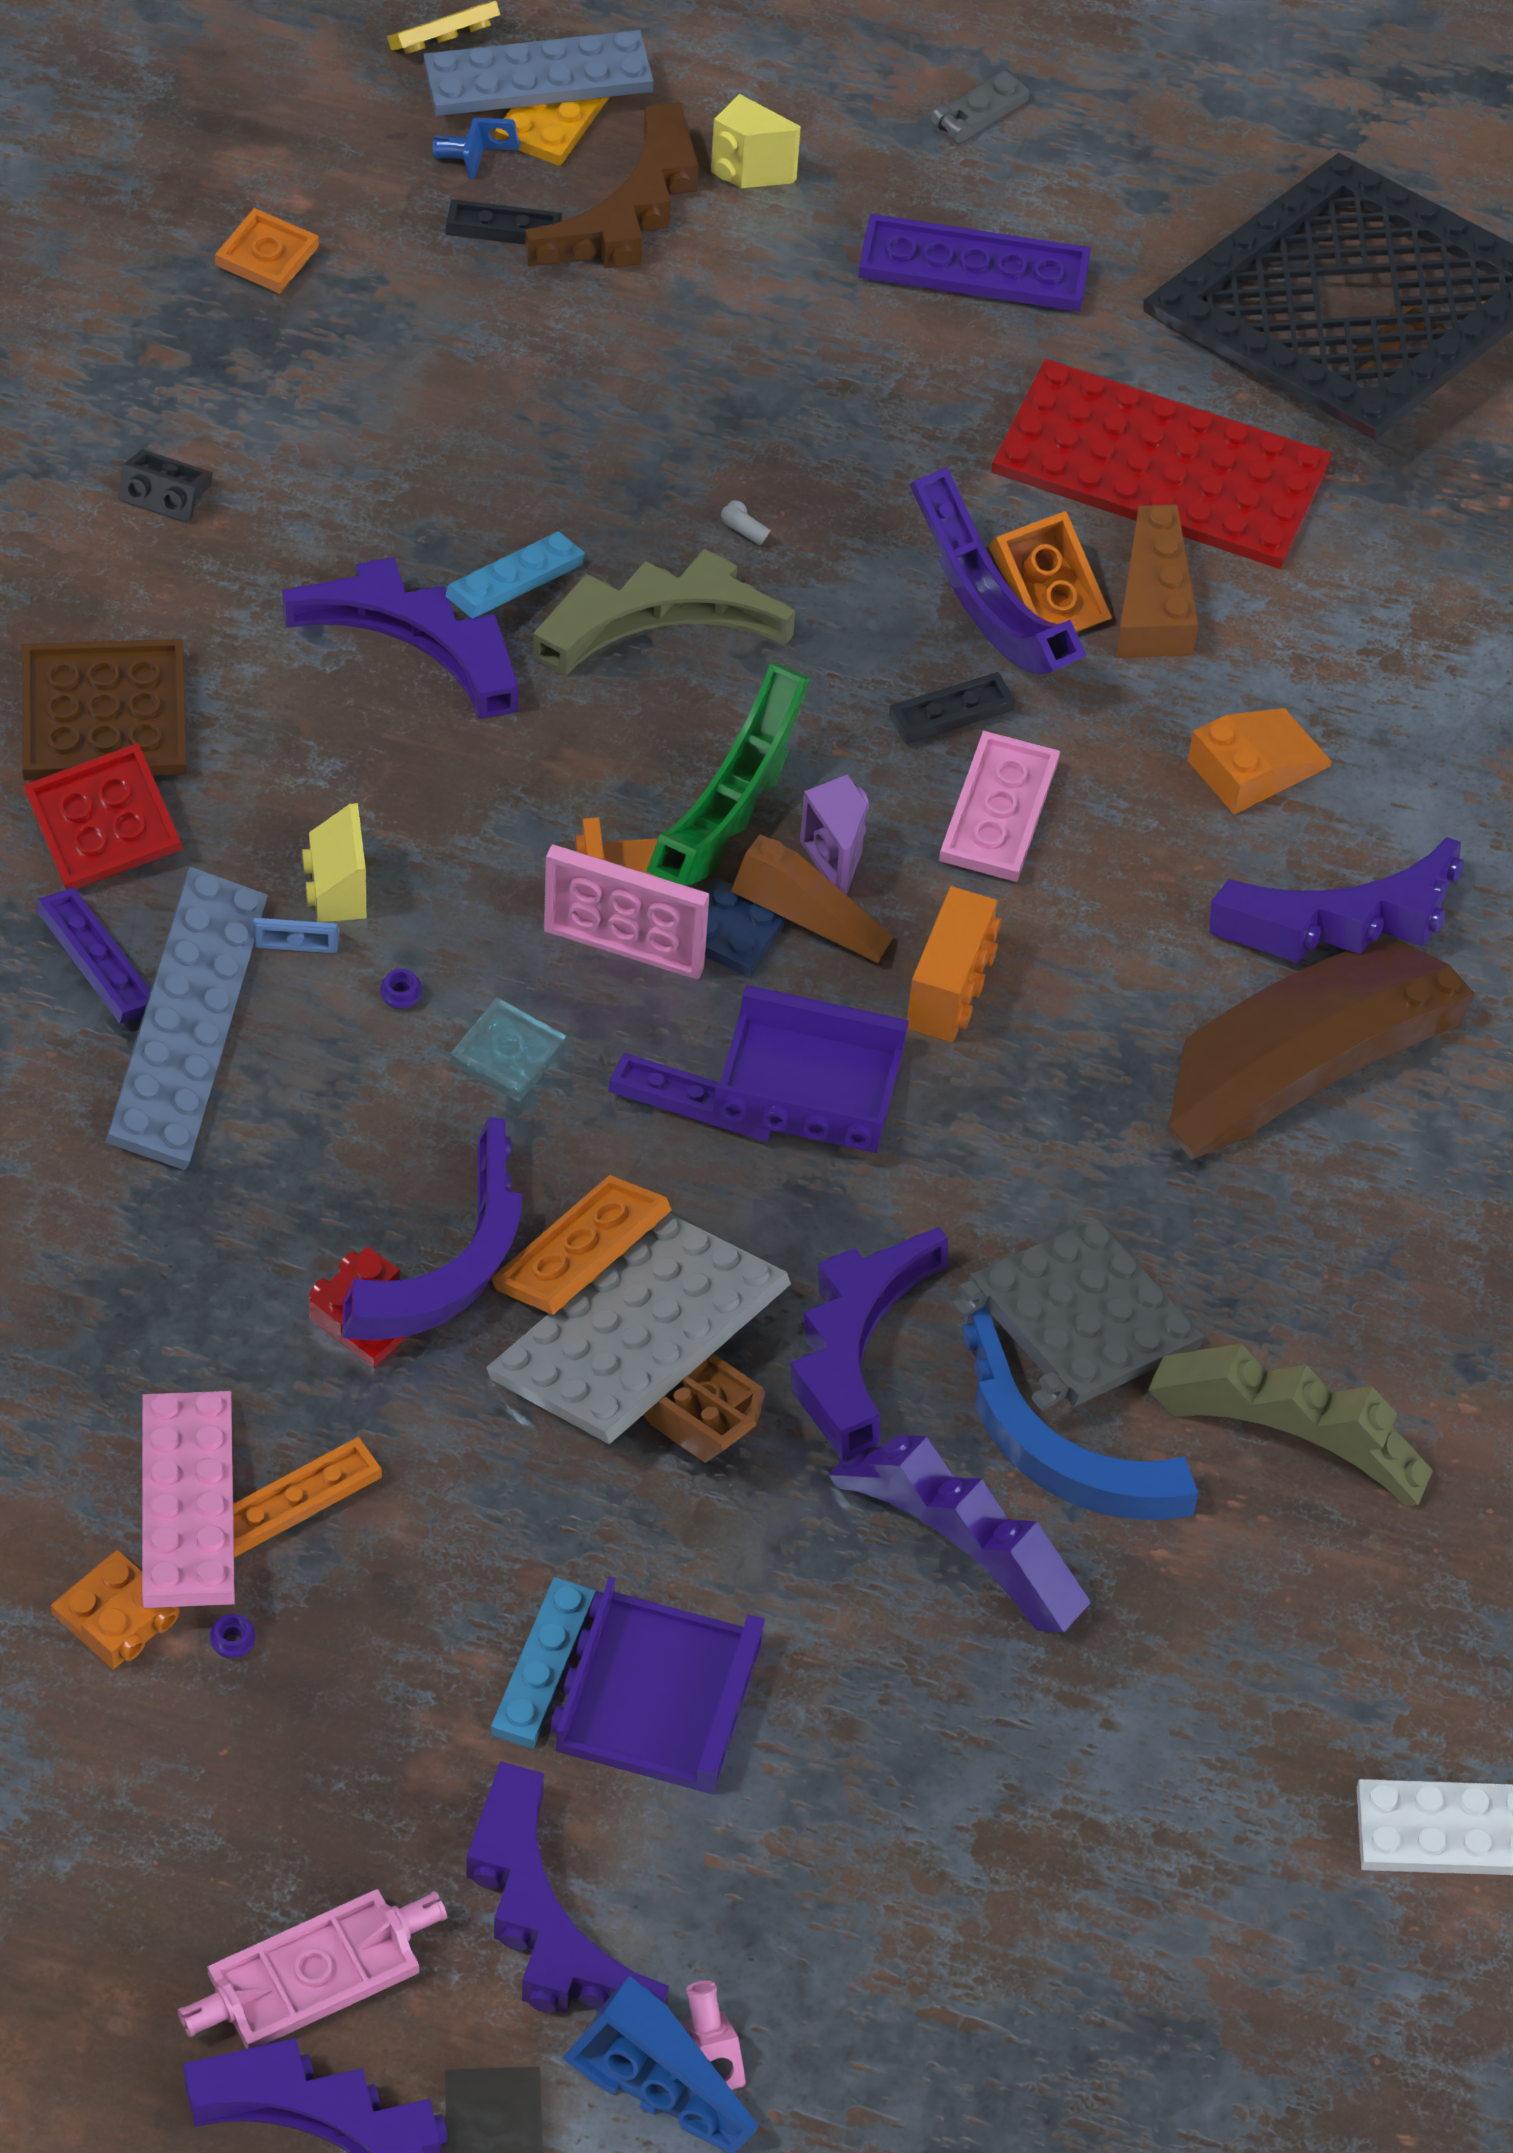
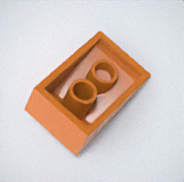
M1067 511L997 536L986 547L990 558L1010 589L1027 608L1040 618L1056 624L1071 620L1076 633L1112 619Z
M1285 708L1224 715L1193 731L1188 755V762L1234 815L1331 767L1332 763Z

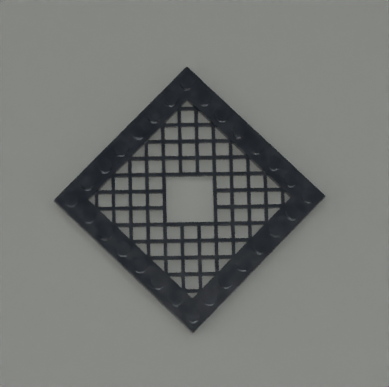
M1338 152L1143 300V309L1145 313L1369 438L1376 440L1513 331V244ZM1334 207H1355V214L1335 215ZM1361 207L1372 213H1361ZM1327 208L1329 209V216H1318ZM1383 221L1384 229L1364 230L1363 228L1364 222ZM1389 222L1399 226L1400 228L1390 229ZM1357 223L1358 231L1337 232V224ZM1331 225V232L1311 234L1310 226ZM1301 228H1305V234L1293 235ZM1412 237L1413 244L1393 246L1392 238ZM1418 237L1429 243L1419 244ZM1385 238L1386 246L1366 247L1365 239ZM1359 240L1360 248L1340 249L1339 241ZM1333 241L1334 249L1313 250L1312 243ZM1286 244H1307V251L1287 252ZM1280 245L1281 253H1270ZM1441 252L1442 260L1421 261L1420 253ZM1447 252L1459 259H1448ZM1414 254L1415 261L1395 263L1394 255ZM1388 255L1389 263L1368 264L1367 256ZM1361 257L1362 265L1342 266L1341 258ZM1335 258L1336 266L1315 268L1316 259ZM1288 261H1309V268L1289 269ZM1282 262L1283 270L1262 271V263ZM1256 263L1257 271L1245 272ZM1470 267L1471 275L1450 276V268ZM1476 268L1482 270L1487 274L1477 275ZM1443 269L1444 277L1424 278L1423 270ZM1417 271L1418 279L1397 280L1396 272ZM1390 272L1396 315L1322 319L1317 277ZM1311 277V285L1291 286L1290 278ZM1284 279L1285 287L1264 288V280ZM1258 280V288L1238 290V281ZM1231 282L1232 290L1220 291ZM1499 283L1500 291L1480 292L1479 284ZM1472 285L1473 293L1453 294L1452 286ZM1446 286L1447 294L1426 295L1425 287ZM1419 288L1420 296L1400 297L1399 289ZM1313 294L1314 302L1293 304L1292 295ZM1286 296L1287 304L1266 305V297ZM1260 297V306L1240 307L1239 299ZM1233 299L1234 307L1216 308L1213 306L1212 300ZM1475 302L1476 309L1456 311L1455 303ZM1448 303L1449 312L1429 313L1428 305ZM1422 305L1423 313L1402 314L1401 306ZM1315 312L1316 320L1295 321L1294 313ZM1288 313L1289 321L1268 323V314ZM1262 315V323L1245 324L1241 322V316ZM1451 321L1452 328L1431 330L1430 322ZM1424 322L1425 331H1404V324ZM1397 324L1398 332L1378 333L1377 325ZM1371 326V334L1351 335L1350 327ZM1344 327L1345 336L1324 337V328ZM1317 329L1318 337L1297 338L1296 330ZM1290 331L1291 339L1274 340L1270 338V332ZM1427 340V348L1407 349L1406 341ZM1400 342L1401 350L1380 351L1379 343ZM1373 343L1374 352L1353 353L1352 344ZM1346 345L1347 353L1326 354L1325 346ZM1319 346L1320 355L1303 356L1299 354L1298 348ZM1402 359V368H1382L1381 360ZM1375 361L1376 369L1355 370L1354 362ZM1348 362L1349 371L1332 372L1328 370V364ZM1378 379V387L1361 388L1357 386V380Z

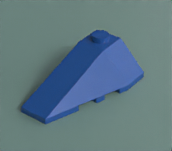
M630 1976L606 2001L563 2057L565 2061L599 2088L615 2095L618 2089L641 2100V2109L653 2115L659 2109L679 2119V2124L683 2130L728 2153H735L759 2127L668 2006Z

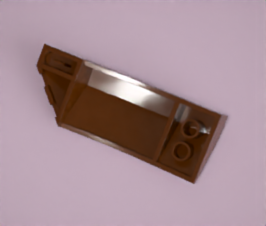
M1389 935L1379 938L1377 941H1371L1361 955L1345 951L1322 960L1257 992L1186 1038L1182 1049V1061L1177 1075L1173 1096L1174 1102L1167 1130L1191 1160L1257 1133L1258 1128L1352 1072L1398 1050L1460 1026L1475 993L1451 965Z

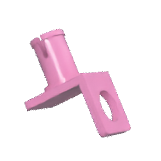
M709 1980L694 1982L686 1988L692 2019L684 2020L680 2023L710 2062L722 2057L731 2061L732 2070L723 2079L729 2088L733 2090L743 2087L746 2084L739 2038L725 2013L719 2012L716 1985L713 1981Z

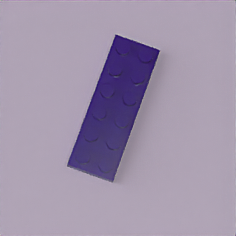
M870 214L859 264L858 278L1080 312L1091 247Z

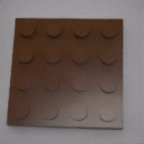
M183 639L22 644L23 780H38L139 743L153 776L187 774Z

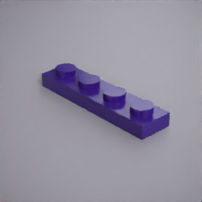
M73 887L38 898L36 911L117 1021L122 1024L143 1017L151 990L76 889Z
M625 1052L609 1080L608 1092L767 1142L773 1131L712 1117L716 1085L719 1082Z

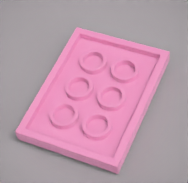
M554 844L551 845L546 855L545 932L699 980L705 964L709 893Z

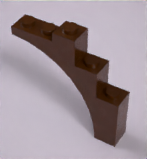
M681 102L645 106L644 150L631 175L605 201L581 215L556 224L526 229L525 257L528 267L602 258L604 269L641 265V231L669 228V195L697 192L698 162Z

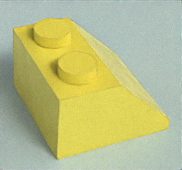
M739 94L714 119L711 173L741 189L792 184L797 179L801 126Z
M358 803L347 805L310 831V849H302L304 874L312 873L313 882H306L308 907H316L317 922L367 919L366 868Z

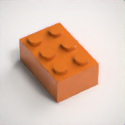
M950 886L912 978L907 1015L909 1030L951 1043L954 1042L959 1028L966 1030L973 1010V1006L970 1005L973 997L979 998L986 974H983L985 965L992 966L998 948V943L995 941L1002 921L1001 918L996 917L998 900Z

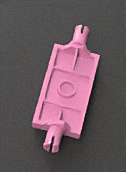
M376 1889L207 1966L208 1976L215 1987V1993L184 2008H179L177 2011L183 2027L187 2026L185 2029L187 2035L192 2037L196 2033L227 2019L230 2023L233 2022L246 2049L263 2046L418 1974L419 1964L410 1949L408 1941L411 1939V1934L447 1919V1913L442 1900L437 1902L439 1895L433 1891L430 1895L404 1907L398 1908L395 1905L390 1907L385 1903L379 1890Z

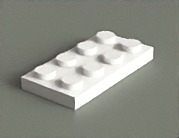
M1359 1779L1357 1785L1361 1870L1513 1875L1512 1784Z

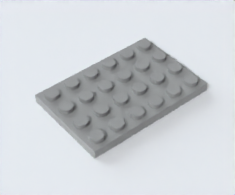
M668 1213L653 1229L645 1233L623 1255L619 1256L603 1270L594 1281L586 1285L569 1300L563 1308L559 1309L554 1315L550 1313L546 1315L486 1368L492 1381L610 1444L790 1286V1280L786 1271Z

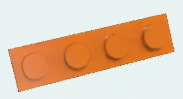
M356 1437L233 1504L234 1558L382 1478V1468L361 1439Z

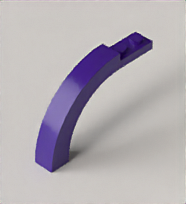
M948 467L909 484L942 555L937 560L953 591L987 640L1003 656L1019 668L1035 674H1047L1087 656L1071 620L1056 624L1040 618L1027 608L1007 585L990 558Z
M489 1117L477 1138V1220L472 1242L453 1261L440 1269L422 1276L398 1281H372L354 1278L343 1299L342 1338L359 1340L391 1339L429 1330L461 1313L489 1285L512 1244L518 1228L522 1206V1193L510 1192L512 1177L511 1173L506 1172V1162L511 1151V1138L506 1136V1119Z

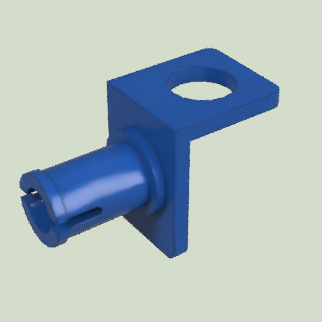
M473 118L470 131L466 137L435 135V140H433V156L435 159H464L468 178L475 179L484 149H519L520 141L516 123L513 119ZM493 128L505 130L509 138L497 140L490 135L489 131Z

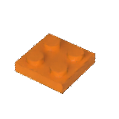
M254 208L215 254V265L280 294L319 247V236Z

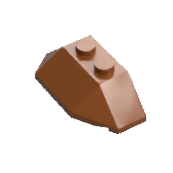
M712 1353L643 1415L651 1426L706 1463L757 1425L765 1398V1390L755 1381Z

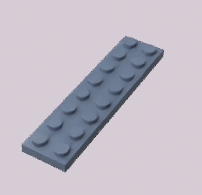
M189 868L105 1143L182 1170H186L255 941L253 921L254 918L262 917L268 897L267 894L196 868Z

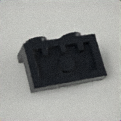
M142 449L123 464L118 498L121 501L188 522L193 517L195 499L211 487L213 472Z

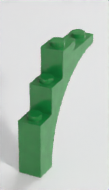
M777 662L770 664L753 707L726 759L706 790L690 810L675 825L659 835L646 872L684 886H689L716 874L729 837L746 830L759 793L776 787L789 752L786 749V745L811 677Z

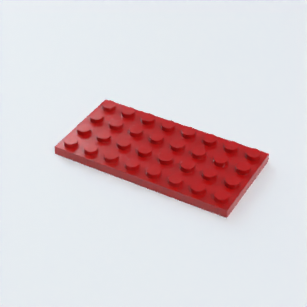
M1045 358L992 462L991 473L1134 521L1137 520L1139 506L1177 505L1183 537L1282 569L1330 464L1332 452Z

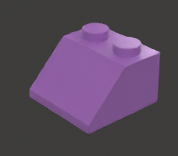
M848 775L804 791L800 843L821 874L845 895L848 893L862 854L863 837L866 834V810L869 809V802L865 792L861 787L856 788Z

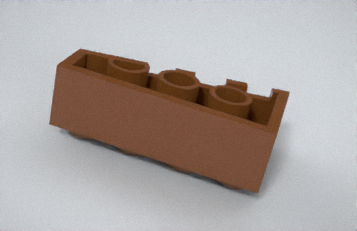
M1139 506L1115 658L1193 655L1198 620L1178 506Z

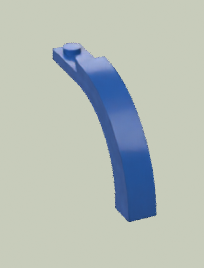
M982 1307L968 1316L967 1324L962 1325V1335L967 1350H973L977 1359L974 1363L978 1381L974 1405L982 1424L993 1442L1019 1471L1055 1496L1101 1514L1141 1520L1175 1519L1194 1515L1199 1493L1185 1456L1160 1461L1123 1460L1091 1452L1063 1438L1048 1427L1032 1411L1017 1389L990 1312L985 1307Z

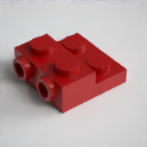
M367 1246L359 1254L351 1251L345 1255L339 1264V1273L330 1281L322 1278L314 1284L308 1296L310 1299L309 1319L374 1368L407 1336L380 1340L342 1338L343 1299L354 1278L372 1281L400 1280V1270Z

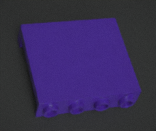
M746 985L742 996L740 1015L720 1083L716 1085L712 1117L877 1153L904 1050L909 1020Z
M609 1576L604 1593L596 1591L592 1601L590 1617L595 1618L591 1630L583 1629L576 1653L578 1656H582L578 1669L570 1667L563 1690L564 1694H568L565 1707L557 1706L552 1718L550 1732L556 1734V1752L714 1795L763 1642L765 1618L748 1614L744 1627L617 1593L615 1592L616 1578Z

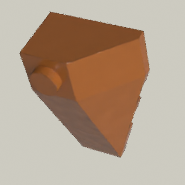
M759 834L745 853L731 892L877 963L880 962L892 944L894 936L801 855L785 847L778 840L767 838Z

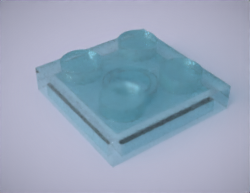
M496 998L450 1053V1064L520 1102L565 1048L567 1036L503 1000Z

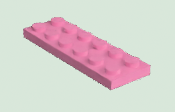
M231 1391L142 1394L143 1608L235 1604Z

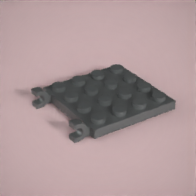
M1097 1218L971 1274L968 1282L961 1284L957 1290L963 1297L953 1301L950 1307L960 1319L985 1307L1045 1375L1041 1376L1039 1383L1044 1388L1033 1393L1031 1399L1042 1411L1064 1398L1074 1407L1158 1368L1163 1356L1191 1352L1200 1348L1205 1337Z

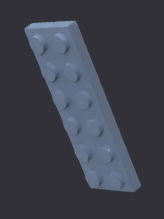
M640 30L423 54L424 68L435 116L653 92L654 81Z

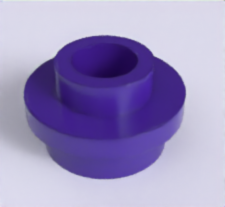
M395 969L389 972L383 979L380 986L381 997L387 1005L393 1008H409L420 1000L422 984L412 971Z
M239 1614L222 1616L212 1626L210 1631L212 1648L219 1655L226 1658H238L246 1655L253 1648L256 1640L254 1626L249 1620ZM230 1635H237L241 1638L237 1641L225 1640Z

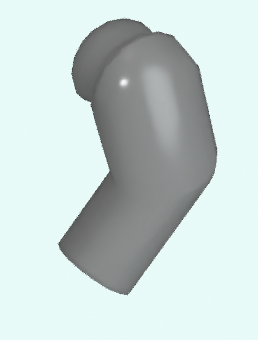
M733 500L722 509L721 518L726 526L761 546L771 530L749 516L747 508L742 502Z

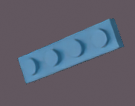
M558 531L448 584L445 597L473 619L582 566L586 553Z
M553 1577L492 1722V1736L534 1749L590 1614L596 1590Z

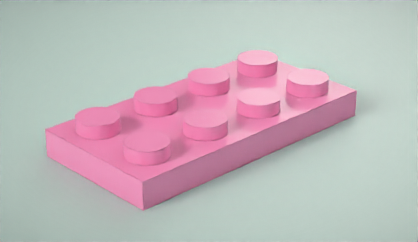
M983 731L940 850L939 861L1017 882L1059 762L1060 751Z

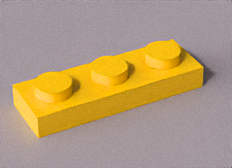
M496 1L486 2L387 36L391 50L403 48L405 54L426 48L425 40L436 37L437 42L440 43L458 37L457 30L469 26L470 32L488 27L491 25L489 19L501 14Z

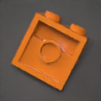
M118 1549L51 1604V1614L113 1670L125 1660L131 1661L137 1657L143 1650L145 1643L157 1632L163 1633L176 1622L180 1614L179 1607L143 1608L142 1571Z

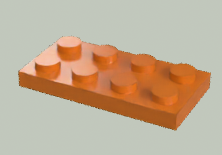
M609 1175L493 1276L492 1281L496 1290L554 1315L586 1285L594 1281L612 1262L623 1255L645 1233L653 1229L672 1210L667 1197Z

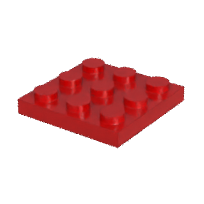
M139 743L23 785L65 890L73 887L79 889L183 850L179 836Z

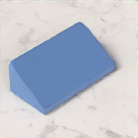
M254 918V946L256 948L337 953L340 927L337 923Z

